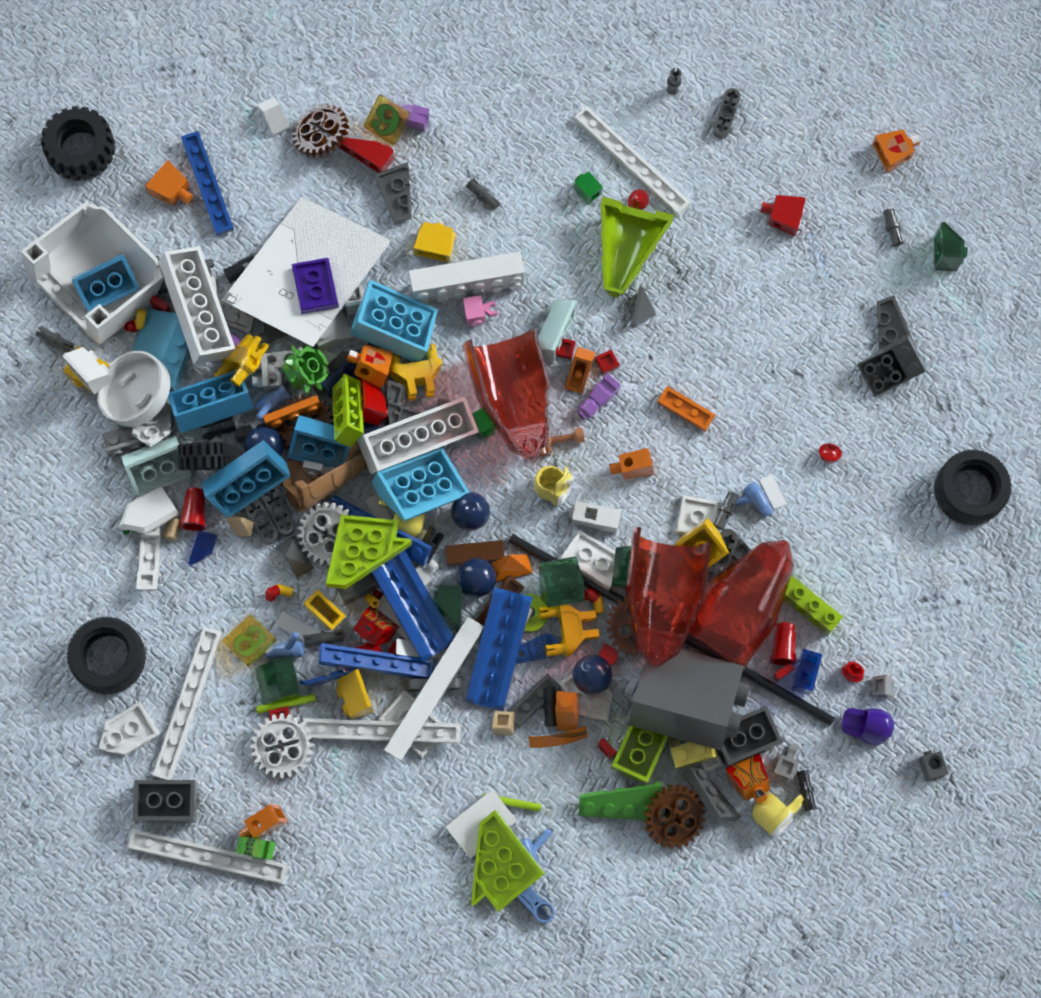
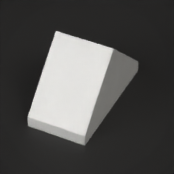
M274 97L257 105L273 136L290 129L282 108Z
M358 285L346 302L348 315H355L363 297L362 285Z

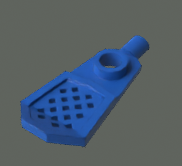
M545 633L521 644L519 651H523L525 655L523 657L518 656L516 664L555 657H546L543 646L559 644L557 637Z
M354 669L347 670L346 672L337 670L331 673L332 676H320L306 681L299 680V684L316 687L340 679L353 672Z

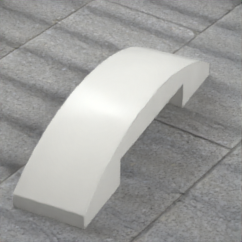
M161 526L147 534H139L141 540L139 571H137V591H157L160 567Z

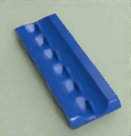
M405 550L371 572L422 662L450 646L454 636Z
M494 588L465 702L504 711L533 597Z

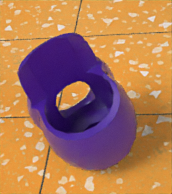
M848 708L844 712L841 728L844 733L857 737L863 743L878 746L892 736L894 720L887 711L882 709L869 708L860 710Z

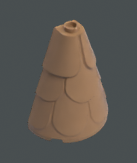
M355 443L350 448L345 463L317 479L309 478L304 474L303 462L293 459L285 460L290 477L280 483V485L286 490V497L291 505L298 512H303L338 490L350 479L356 478L368 467L359 444Z

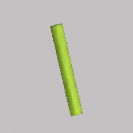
M315 694L256 707L258 714L282 707H293L316 702Z
M498 796L505 806L537 812L541 810L542 804Z

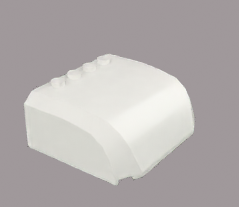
M88 201L21 251L24 269L29 276L99 345L121 329L127 322L131 321L137 315L138 309H144L149 305L152 296H156L163 281L158 259L107 208L89 204ZM124 253L140 289L104 307L99 304L88 312L72 281V277Z

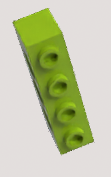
M344 374L332 388L334 440L351 448L364 433L361 381Z
M783 568L767 587L827 636L843 618L841 614Z

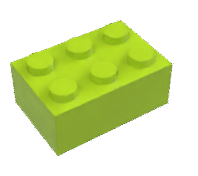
M629 726L610 769L647 785L668 736Z

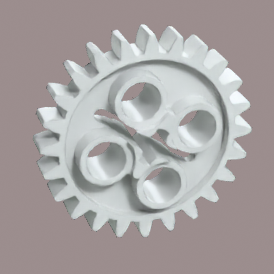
M324 502L323 506L316 504V509L314 507L310 508L311 514L308 512L304 513L306 519H300L303 526L297 529L301 530L302 533L298 534L297 537L303 540L299 542V545H305L302 552L309 551L307 558L314 556L313 562L320 560V564L324 565L327 561V564L330 565L333 553L330 549V543L333 542L335 544L341 515H348L350 511L349 509L342 511L343 505H338L336 508V503H331L330 506L328 502ZM323 516H325L327 520L325 526L321 523V518ZM314 525L323 531L329 530L328 533L335 537H328L327 533L315 529ZM315 533L319 537L317 543L313 540V536Z
M280 713L278 719L273 714L272 721L269 718H265L266 724L258 723L261 729L253 730L257 737L250 738L255 741V744L250 745L251 748H255L251 755H257L254 763H261L259 769L266 767L265 774L273 771V777L280 773L281 778H284L285 772H287L288 776L292 777L293 770L297 774L300 773L299 766L304 769L306 768L304 761L311 762V759L307 756L308 754H314L313 751L309 750L310 747L315 746L314 743H309V740L314 738V736L307 735L311 729H304L303 727L306 722L299 724V717L292 720V714H288L285 719L284 713ZM289 727L294 731V735L290 739L286 738L284 733ZM269 733H272L275 737L271 745L266 742V736ZM296 739L299 740V743L285 746L284 751L281 748L269 752L265 751L266 748L280 745L281 741L286 743ZM292 747H297L299 750V755L296 758L290 755ZM274 752L280 755V761L276 764L271 761V755Z

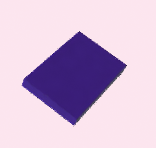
M329 257L291 264L301 314L339 307Z

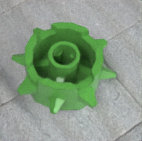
M305 344L304 348L300 351L291 346L293 354L289 355L285 360V364L282 365V371L285 373L288 381L295 389H303L304 393H308L314 385L322 390L320 383L329 375V372L326 370L328 361L325 355L319 349H312L308 344Z

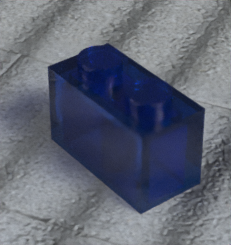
M803 649L800 652L791 686L792 691L810 695L813 692L822 654Z

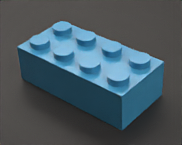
M237 370L169 392L168 398L180 433L254 409L245 381L242 382L240 387L230 381Z
M263 440L203 481L202 487L205 498L228 518L290 477L286 461Z

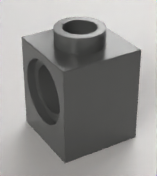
M933 749L923 752L924 756L919 758V762L926 781L949 774L941 751L935 753ZM929 760H934L937 763L936 769H932L929 766Z

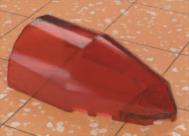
M531 329L512 339L485 346L474 347L472 339L466 341L462 348L478 403L511 452L529 461L538 459L541 451L549 442L548 407L550 406V400H548V391L550 389V380L536 329Z
M636 527L632 533L625 592L637 650L652 667H659L679 654L689 633L688 630L704 601L711 543L707 542L697 546L658 543L641 537V527Z
M786 540L762 542L713 577L678 626L704 642L729 662L742 665L745 668L777 624L785 593L795 567L789 542Z

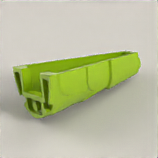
M602 197L600 206L603 256L601 260L604 290L608 292V296L619 298V296L625 294L642 271V266L671 226L674 215L657 210L654 214L624 206L618 200Z

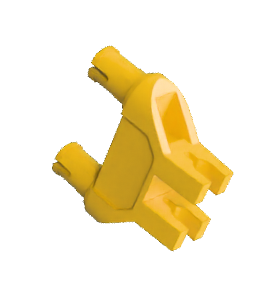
M247 334L235 346L231 356L222 359L223 364L213 377L237 370L230 381L240 387L246 377L257 370L261 358L269 345L267 343L261 345L259 343L261 341L259 336L253 338L252 335Z
M431 344V348L430 346L428 347L426 361L402 364L399 355L394 353L392 355L389 375L397 383L404 385L409 401L416 400V386L424 385L426 397H434L435 387L433 381L442 367V360L437 356L435 344Z
M562 601L555 603L553 606L538 608L540 619L559 618L562 643L545 645L546 657L557 655L570 657L581 642L596 640L600 637L599 629L583 631L582 623L596 619L595 610L579 612Z

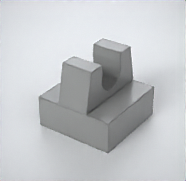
M874 676L872 696H894L895 692L891 691V685L895 684V680L892 679V676Z

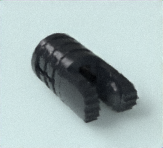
M253 254L223 269L230 284L237 281L245 270L242 264L252 261L254 258Z
M233 416L200 427L207 428L215 425L216 431L203 434V440L237 430Z
M432 526L429 527L422 542L432 546L427 565L430 563L444 537L442 533H438L434 537L436 530Z

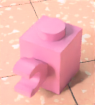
M481 295L463 298V309L467 326L475 327L485 323V314L490 317L497 316V311H490L489 309L490 307H495L496 302L490 301L483 304Z

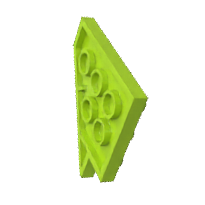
M341 515L326 586L347 589L412 545L411 539L397 538L399 521Z
M494 810L479 823L471 905L475 906L487 897L494 908L500 912L544 876L545 872L499 812Z

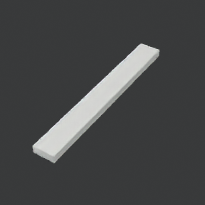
M585 106L574 116L573 120L677 217L690 206L691 202L591 109Z
M467 617L386 746L385 752L400 761L403 760L484 630L483 625Z
M203 627L152 773L154 778L161 780L173 779L223 634L220 631Z
M303 718V722H306L303 728L311 729L307 735L314 736L312 739L390 742L401 722ZM425 723L414 742L460 744L461 724Z
M132 829L127 847L130 850L284 885L289 866L284 863Z

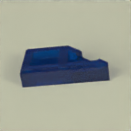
M201 530L198 531L188 563L190 566L213 554L218 535Z

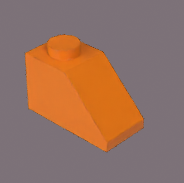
M581 347L577 348L565 389L583 394L596 352Z
M557 691L555 708L557 731H571L578 728L581 693Z

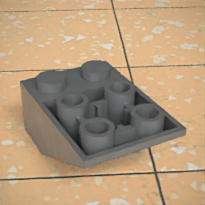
M909 334L892 341L857 364L874 397L926 372V365Z

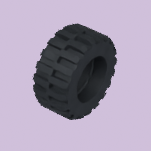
M72 106V109L67 110V108H64L61 113L58 114L56 112L53 114L52 120H47L45 123L47 128H43L41 133L43 136L41 138V145L47 162L54 172L58 175L62 174L63 178L66 179L72 177L73 181H79L80 178H84L85 181L89 180L90 176L94 175V177L100 175L99 172L101 170L105 171L108 168L107 163L110 164L112 162V155L115 154V140L106 119L102 115L99 116L97 111L91 110L90 112L88 107L78 109V106ZM84 132L95 137L93 145L85 153L70 155L62 151L64 141L72 134Z

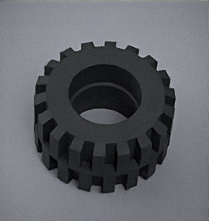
M195 442L177 445L178 469L182 471L222 469L227 465V449L224 442Z

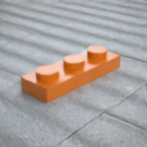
M668 386L657 401V404L706 432L716 415Z
M317 395L264 415L263 418L268 427L276 428L281 426L282 422L297 420L299 415L317 412L318 408H321L320 401Z

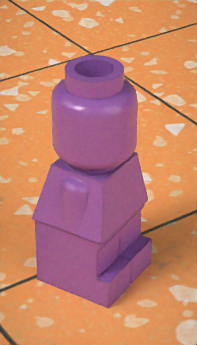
M393 102L382 103L389 104L396 109L400 118L399 122L425 132L430 118L428 108L415 104L400 106V104ZM387 109L384 117L391 119L393 113L390 109Z
M607 373L589 394L590 398H586L578 407L579 411L577 414L583 420L591 418L601 406L610 402L620 390L621 384Z

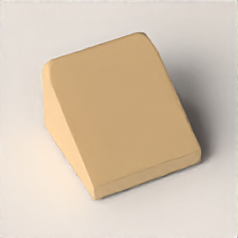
M243 517L227 518L226 521L236 536L250 537L252 535L254 526L252 521Z
M172 519L167 522L162 535L163 539L174 542L177 540L180 531L179 519Z
M494 712L492 730L495 735L513 736L514 712Z

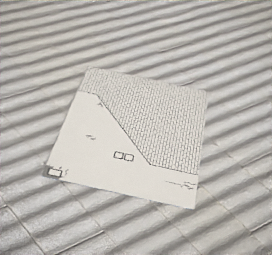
M300 197L223 297L222 301L313 347L391 240L304 197ZM329 257L339 307L301 314L291 264Z

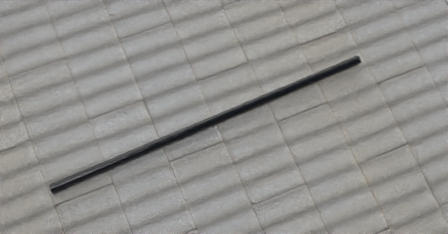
M512 534L509 543L586 587L593 589L614 603L618 604V600L622 603L625 602L622 595L611 589L607 591L563 564L559 559L517 535ZM633 607L628 609V611L635 615L638 614L637 609ZM645 609L641 610L639 617L643 618ZM651 614L645 617V620L651 624L656 622L655 616ZM667 622L664 624V626L669 627V630L665 632L705 655L742 665L671 623ZM744 666L742 676L829 726L832 724L835 718L832 715Z

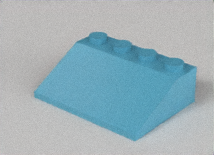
M369 280L353 320L350 335L385 350L392 351L394 354L413 362H419L428 351L438 309Z
M147 309L145 326L139 330L132 351L148 352L166 366L170 375L169 392L179 388L190 358V352L177 314Z
M442 447L376 472L372 481V485L381 500L403 521L452 503L464 494L470 493Z

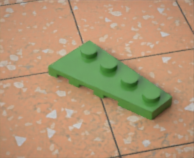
M655 782L653 785L644 786V784L636 785V787L624 789V787L616 788L615 791L606 792L603 790L580 794L578 816L634 820L647 819L648 817L643 812L649 811V808L645 804L651 805L652 802L649 797L655 799V791L661 792V782Z

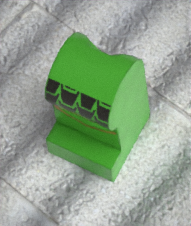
M239 836L236 853L272 860L276 842Z

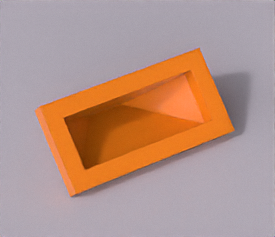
M509 554L490 563L496 572V582L504 581L508 575L516 578L532 574L528 555Z

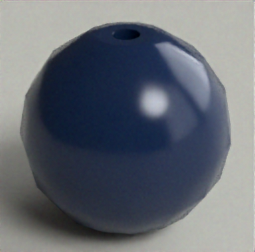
M260 426L247 434L244 441L245 452L264 440L281 457L284 449L283 439L275 429L268 426Z
M466 493L452 503L451 518L463 530L476 531L482 528L489 520L490 506L487 500L479 493Z
M471 558L463 562L457 571L459 589L465 595L474 598L489 594L496 585L494 567L488 561L481 558Z
M591 654L582 657L574 665L572 671L574 684L580 691L588 695L600 694L607 690L613 678L611 665L600 655Z

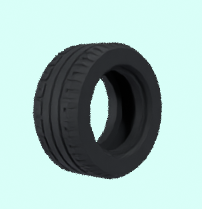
M964 450L952 456L939 470L934 485L935 499L942 512L949 516L950 519H953V521L963 525H981L997 516L1006 506L1011 495L1012 483L1008 470H1006V467L1003 466V463L996 456L982 450ZM964 470H974L983 474L989 481L992 489L989 502L977 506L969 505L962 501L954 489L955 475Z
M106 616L91 619V621H87L83 626H80L75 631L76 633L72 635L73 637L70 639L69 647L67 648V662L73 676L88 690L98 694H116L130 688L141 676L140 674L143 672L146 660L145 647L138 633L125 621ZM106 636L118 637L126 643L127 657L121 669L114 674L106 676L96 675L88 669L86 661L87 651L93 642Z

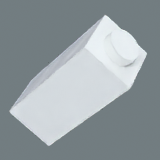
M576 501L575 507L571 506L569 518H572L571 524L616 533L621 510Z

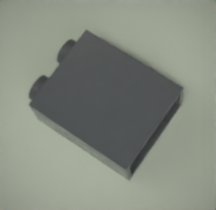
M652 641L633 698L629 726L722 750L725 736L736 738L742 714L732 712L734 705L745 707L751 684L740 682L744 666Z

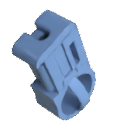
M531 885L518 896V899L535 916L538 922L542 924L550 923L555 915L554 908L545 899L542 900L531 889ZM542 906H548L551 909V917L541 908ZM537 910H539V912H540L547 920H542V919H540V918L538 917V915H537Z

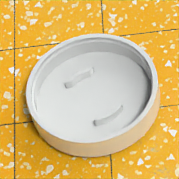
M131 351L116 358L108 366L111 381L97 392L99 408L107 418L124 427L142 425L157 415L168 398L170 391L168 369L160 360L145 351Z

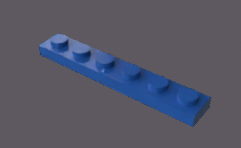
M199 131L181 136L216 236L233 231L232 222Z
M336 495L331 497L330 504L336 503V508L338 505H343L342 511L349 509V516L377 518ZM398 529L397 538H407L412 541V545L405 549L408 557L421 565L427 564L432 546Z
M321 643L319 646V665L359 669L361 671L416 679H429L434 671V660L432 659L422 662L420 658L324 643Z

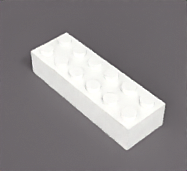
M200 246L164 252L159 260V265L193 364L229 358L234 352L235 346Z
M521 252L409 271L412 297L425 304L433 301L445 302L450 298L463 299L468 295L479 296L491 291L498 293L508 288L512 290L519 289L521 286H524L525 276Z
M464 396L364 434L357 441L369 472L373 474L471 436L479 431Z

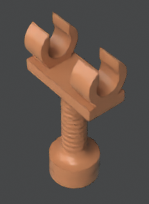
M547 427L532 430L534 439L545 437L546 446L536 448L537 457L552 455L551 445L554 443L576 441L578 444L585 442L582 428L574 429L572 434L549 437Z

